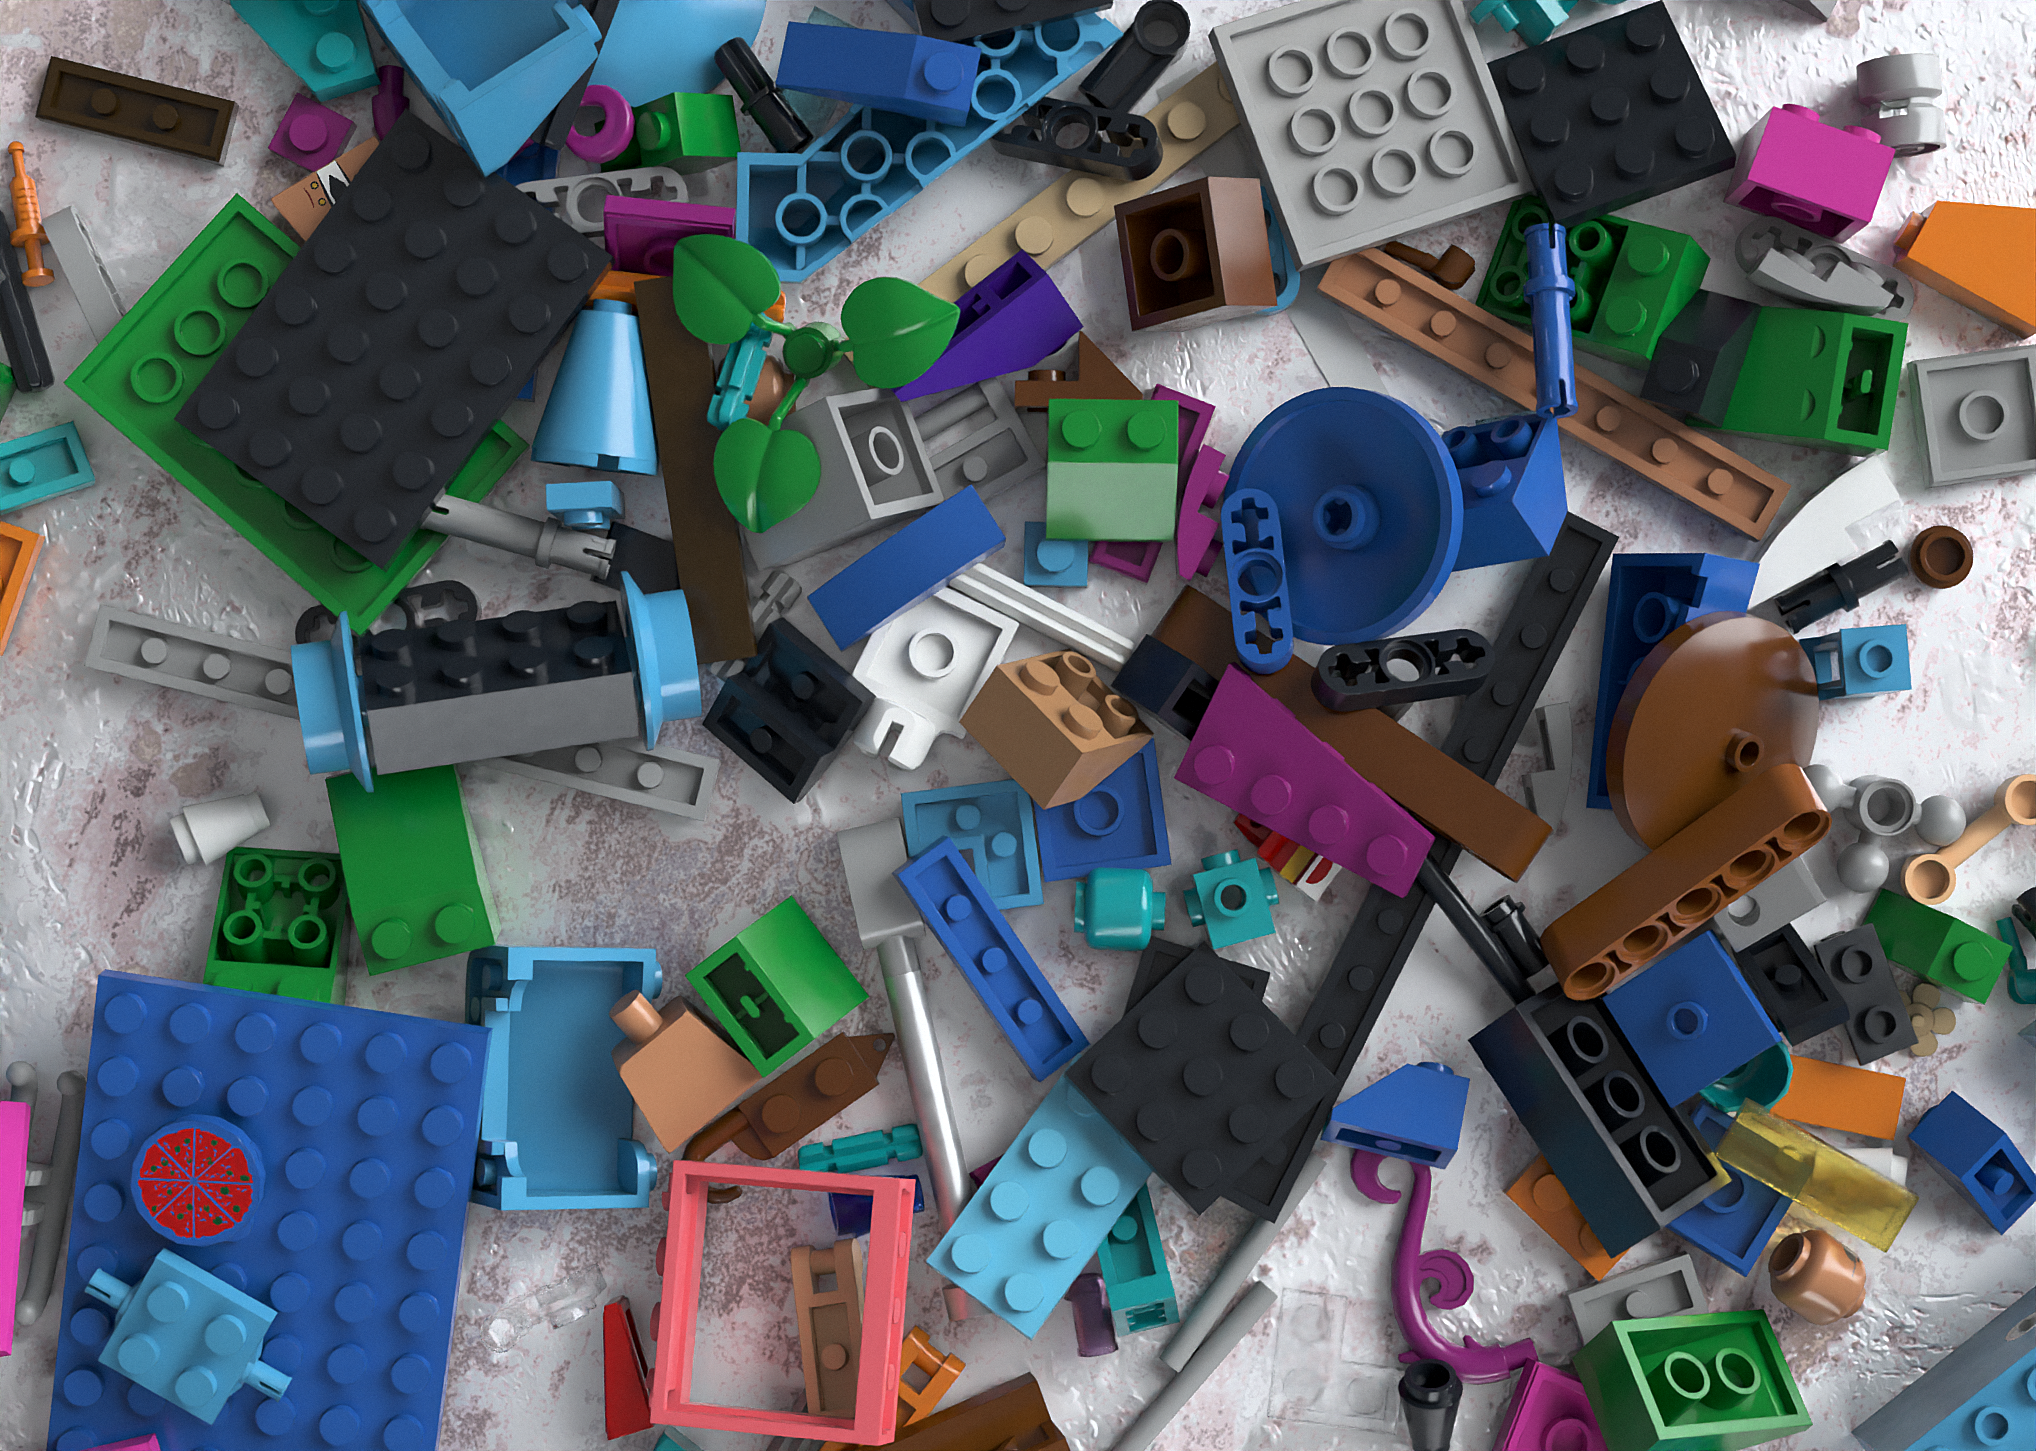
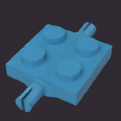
M163 1248L157 1255L146 1276L136 1282L133 1287L98 1268L84 1291L86 1294L89 1293L118 1310L115 1318L114 1332L98 1361L210 1425L213 1424L229 1396L239 1390L244 1383L279 1402L293 1379L258 1360L262 1353L263 1337L278 1312L166 1248Z

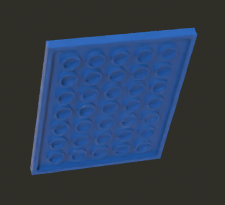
M109 969L102 971L98 975L46 1451H80L156 1433L161 1451H438L493 1028ZM191 1114L220 1117L242 1129L252 1141L251 1147L256 1151L258 1160L261 1157L266 1172L264 1197L247 1226L227 1241L204 1247L177 1244L155 1232L138 1212L130 1189L132 1163L144 1141L166 1123ZM163 1248H166L278 1312L263 1337L262 1353L258 1360L293 1378L279 1402L244 1383L239 1390L229 1396L213 1424L210 1425L98 1361L114 1332L115 1318L118 1310L84 1292L98 1268H101L102 1271L133 1287L136 1282L146 1276L157 1255Z

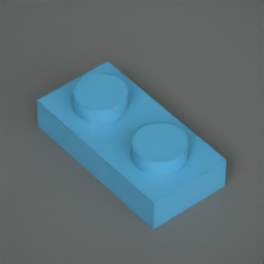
M611 481L545 484L547 511L564 522V526H571L572 530L578 532L610 530V520L625 519L624 493Z

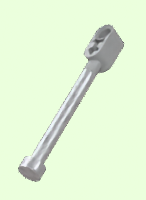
M898 817L838 831L837 839L863 950L877 948L944 1237L973 1198V1193L914 938L926 936L924 921L892 875L893 871L909 860L901 822ZM954 1284L942 1288L949 1321L970 1319L992 1313Z

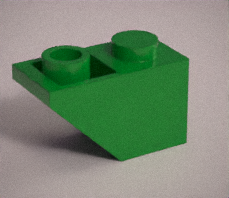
M673 92L632 108L635 119L634 133L627 148L615 159L600 164L601 173L663 166L674 170L682 176L701 173L737 160V152H741L733 95ZM605 119L594 123L596 134L603 128Z

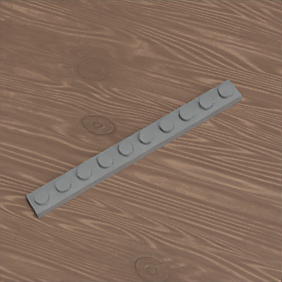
M100 604L84 666L300 720L291 652ZM357 669L358 675H362V670ZM369 726L366 727L367 737L371 738ZM629 737L469 761V763L706 822L722 760L660 744H655L654 750L646 751L643 740Z

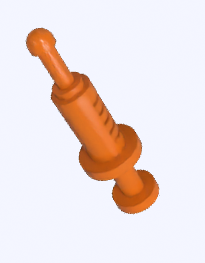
M13 141L8 146V153L12 155L15 177L11 179L9 188L17 230L10 233V242L16 248H25L28 271L21 275L23 285L39 287L48 285L55 280L54 271L44 267L41 246L50 243L42 226L35 181L26 175L22 154L25 152L24 146L19 141Z

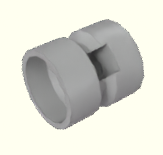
M1931 53L1889 55L1864 61L1856 66L1859 102L1870 110L1861 119V127L1877 133L1881 137L1879 144L1896 149L1893 158L1929 154L1947 147L1944 109L1934 105L1933 101L1942 94L1939 55ZM1907 108L1908 114L1894 115L1895 109Z

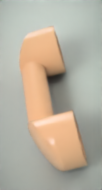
M2021 774L2006 779L1995 792L1994 806L1967 826L1957 841L1950 845L1942 846L1934 854H1914L1907 858L1900 871L1901 887L1906 896L1924 905H1937L1946 901L1952 895L1956 886L1954 869L2009 825H2036V775Z

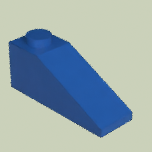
M788 21L775 87L965 128L982 49L916 34Z

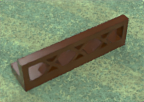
M1028 1372L896 1430L894 1442L880 1446L862 1445L851 1451H1070L1066 1437L1051 1420L1036 1378L1031 1372Z

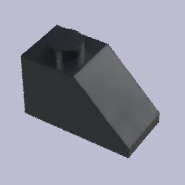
M1699 289L1660 335L1639 398L1665 413L1722 428L1762 306L1758 303Z
M1146 634L1110 686L1147 715L1190 744L1220 682L1191 659L1151 635Z

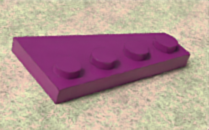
M1236 662L1229 663L1174 779L1401 898L1405 897L1435 837L1373 782L1369 783L1344 761L1345 758L1326 741L1322 742L1310 732L1277 698L1273 699L1251 680L1252 676Z

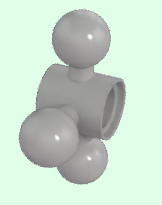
M1813 764L1802 769L1828 812H1832L1838 806L1842 807L1847 821L1855 828L1861 830L1858 842L1847 846L1841 852L1837 861V873L1841 882L1855 892H1871L1885 882L1889 873V862L1886 854L1880 848L1883 836L1900 834L1910 825H1913L1919 837L1926 843L1934 846H1946L1957 841L1965 830V812L1962 806L1951 797L1944 795L1931 796L1921 804H1918L1912 790L1905 783L1897 779L1877 775H1864L1856 778L1847 786L1843 784L1840 775L1829 766ZM1883 788L1890 797V810L1882 820L1874 822L1868 814V800L1876 790Z

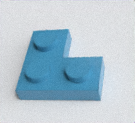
M1014 779L901 793L909 857L915 856L942 835L948 836L959 851L973 850L976 877L999 910L1044 904L1030 795Z

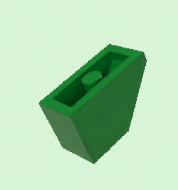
M1879 888L1861 924L1863 926L1873 923L1889 964L1967 1003L1985 1005L2013 949L2012 946L1953 916L1885 888Z

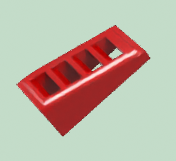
M624 1295L612 1298L604 1305L603 1313L605 1432L607 1433L608 1440L649 1429L656 1425L650 1423L651 1407H648L650 1389L644 1388L649 1366L628 1297L625 1298Z

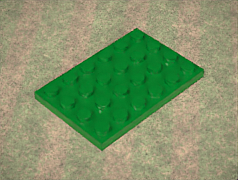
M236 193L63 383L336 618H338L339 612L347 611L350 630L357 636L363 637L452 536L419 528L386 573L174 420L175 416L301 249L286 234ZM500 419L445 494L481 504L530 449V444ZM432 510V512H436V513H440V514H443V515H447V513H443V512H440V511Z

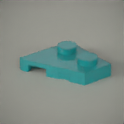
M230 0L231 7L237 17L266 43L269 50L298 76L301 83L320 102L381 85L358 0Z

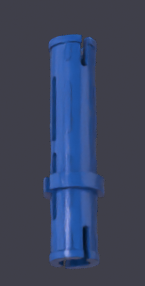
M1541 223L1527 228L1524 232L1529 280L1526 282V285H1523V299L1531 307L1537 397L1536 414L1539 417L1548 418L1550 416V408L1553 407V418L1560 419L1572 416L1578 412L1569 304L1572 297H1575V282L1567 276L1565 227L1560 224H1554L1552 226L1553 235L1549 236V223Z

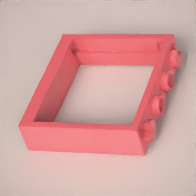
M673 1160V1170L669 1172L668 1192H662V1206L665 1211H669L667 1237L661 1238L656 1253L657 1274L663 1276L661 1302H657L654 1305L650 1320L651 1339L657 1342L655 1368L649 1369L644 1387L650 1389L648 1406L651 1407L650 1423L874 1446L894 1442L916 1179ZM709 1182L873 1196L855 1418L690 1402Z

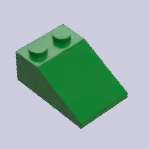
M456 763L377 775L376 765H372L374 792L371 793L365 791L352 771L326 777L325 782L351 912L370 976L496 945L502 926Z
M1764 1309L1611 1321L1572 1357L1608 1451H1738L1806 1431L1813 1425Z

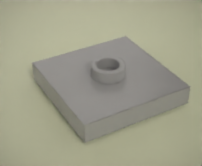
M2036 344L1914 360L1907 363L1925 489L2036 474Z

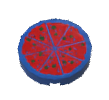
M191 1114L166 1123L144 1141L132 1163L130 1189L138 1212L155 1232L177 1244L204 1247L227 1241L247 1226L264 1197L266 1172L261 1157L258 1160L256 1151L251 1147L252 1141L242 1129L220 1117Z

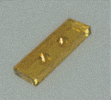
M1747 1097L1714 1150V1155L1717 1158L1885 1253L1889 1250L1919 1200L1918 1194Z

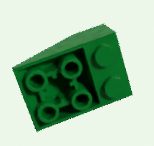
M1529 195L1512 202L1475 305L1510 325L1532 333L1531 307L1523 299V285H1526V282L1529 280L1524 232L1533 225L1549 223V236L1553 234L1552 225L1539 197ZM1608 214L1567 228L1565 238L1567 276L1575 282V297H1572V300L1569 301L1572 347L1610 362L1648 372L1660 335L1700 289L1711 258L1688 234Z
M1762 306L1722 428L1684 418L1683 424L1698 430L1863 458L1888 451L1909 323L1844 312Z
M238 846L227 852L203 984L345 1005L352 912L340 854Z

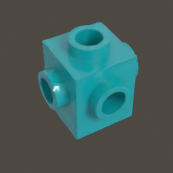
M1238 849L1202 858L1201 863L1204 871L1191 874L1193 888L1183 890L1182 892L1192 927L1204 925L1209 946L1215 950L1276 933L1269 907L1280 903L1270 867L1258 869L1256 858L1241 861ZM1234 885L1241 893V900L1237 907L1229 910L1221 902V893L1225 887Z

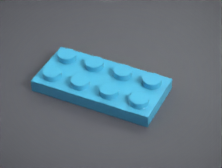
M1078 1053L1064 1073L1082 1057L1081 1054ZM1064 1073L926 1261L929 1267L1030 1341L1035 1337L1153 1173L1151 1168L1063 1077Z

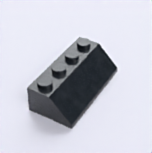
M1558 981L1516 1005L1469 1038L1468 1041L1517 1114L1521 1124L1526 1128L1542 1152L1556 1177L1563 1184L1586 1219L1592 1232L1612 1259L1660 1230L1727 1185L1732 1179L1682 1104L1673 1108L1669 1106L1602 998L1608 995V993L1604 992L1595 998L1587 1000H1574L1567 997Z

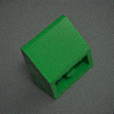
M792 895L737 934L685 975L763 1078L870 997Z

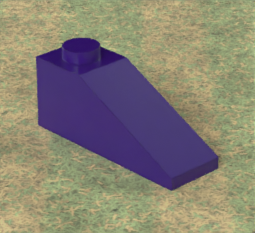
M1021 249L954 302L960 308V317L955 332L939 359L914 381L904 386L889 389L901 402L1033 367L1046 356H1050L1062 349L1068 339L1084 326L1049 275Z

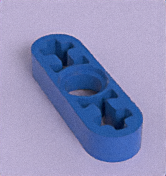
M1246 488L1231 494L1221 509V525L1237 657L1244 667L1258 674H1271L1285 667L1294 651L1279 513L1277 505L1270 495L1259 489ZM1255 509L1257 518L1265 519L1259 521L1257 526L1260 548L1247 550L1245 528L1243 524L1235 523L1242 520L1243 510ZM1235 551L1241 552L1237 555L1234 554ZM1253 566L1268 568L1276 577L1274 587L1268 593L1260 596L1245 593L1240 588L1238 581L1246 569ZM1276 607H1280V608H1281L1280 611H1276V610H1273V609H1275ZM1242 611L1249 612L1245 615L1240 614ZM1267 612L1271 637L1282 640L1273 642L1272 653L1259 654L1256 644L1246 643L1255 641L1257 637L1254 613Z

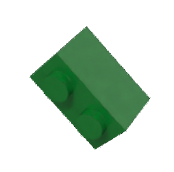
M1049 399L1046 454V541L1174 542L1178 476V400Z

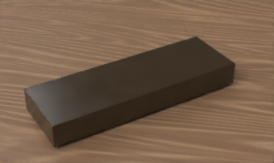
M51 56L35 117L42 122L224 167L239 105L235 101Z

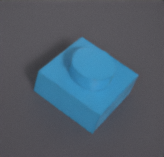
M1025 521L1024 585L1027 587L1087 588L1088 541H1046V522Z

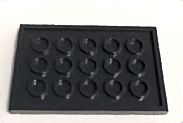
M405 109L175 416L174 420L387 573L616 261L608 252L497 173L493 172L484 178L466 151Z

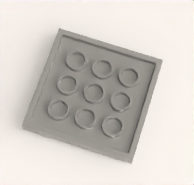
M1300 0L1213 27L1208 35L1297 272L1528 197L1535 190L1462 0Z

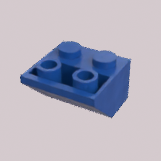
M1550 411L1548 418L1539 417L1536 413L1525 416L1514 415L1500 421L1470 427L1459 426L1449 431H1444L1441 439L1448 448L1459 476L1464 509L1461 544L1451 572L1549 556L1568 511L1557 419L1553 418V413Z

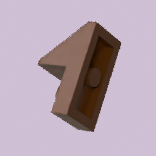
M1079 331L1078 381H1066V372L1061 370L1028 371V380H1015V411L1017 414H1047L1049 399L1143 400V394L1082 331Z

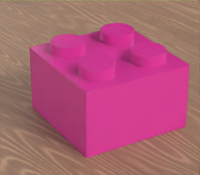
M1783 104L1781 109L1773 106L1747 132L1723 202L1764 217L1780 218L1818 236L1843 244L1871 223L1896 149L1879 144L1881 137L1871 130L1853 125H1846L1843 127V130L1820 123L1818 122L1820 115L1809 108L1795 104Z

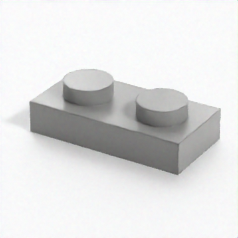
M1686 1251L1564 1292L1582 1347L1589 1343L1611 1321L1709 1313L1690 1254Z

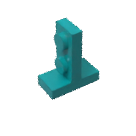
M74 421L0 444V516L95 484L96 479Z
M1145 1182L1097 1249L1118 1337L1180 1322L1170 1271H1168L1147 1182Z

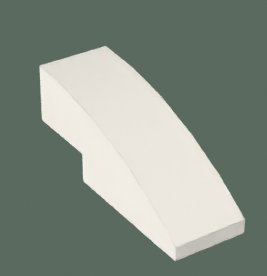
M1877 454L1860 461L1825 483L1797 506L1766 539L1751 560V562L1760 563V567L1747 610L1856 552L1845 528L1900 499Z

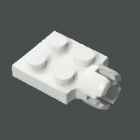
M945 587L873 632L852 673L853 677L876 695L867 713L853 731L854 746L865 755L876 760L892 729L900 733L888 758L889 763L887 766L902 772L913 773L922 766L934 739L941 733L952 734L964 739L967 730L959 721L995 667L1001 664L1020 623Z

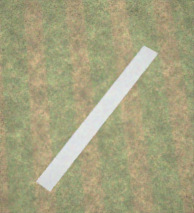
M1195 67L1155 91L1161 101H1164L1200 74V72ZM1234 131L1196 158L1206 177L1259 179L1260 186H1264L1259 172ZM1264 213L1266 229H1268L1270 226V219ZM1315 267L1299 271L1300 287L1297 296L1285 311L1330 387H1352L1391 396L1337 304L1315 292L1322 280ZM1273 275L1275 291L1279 289V282Z

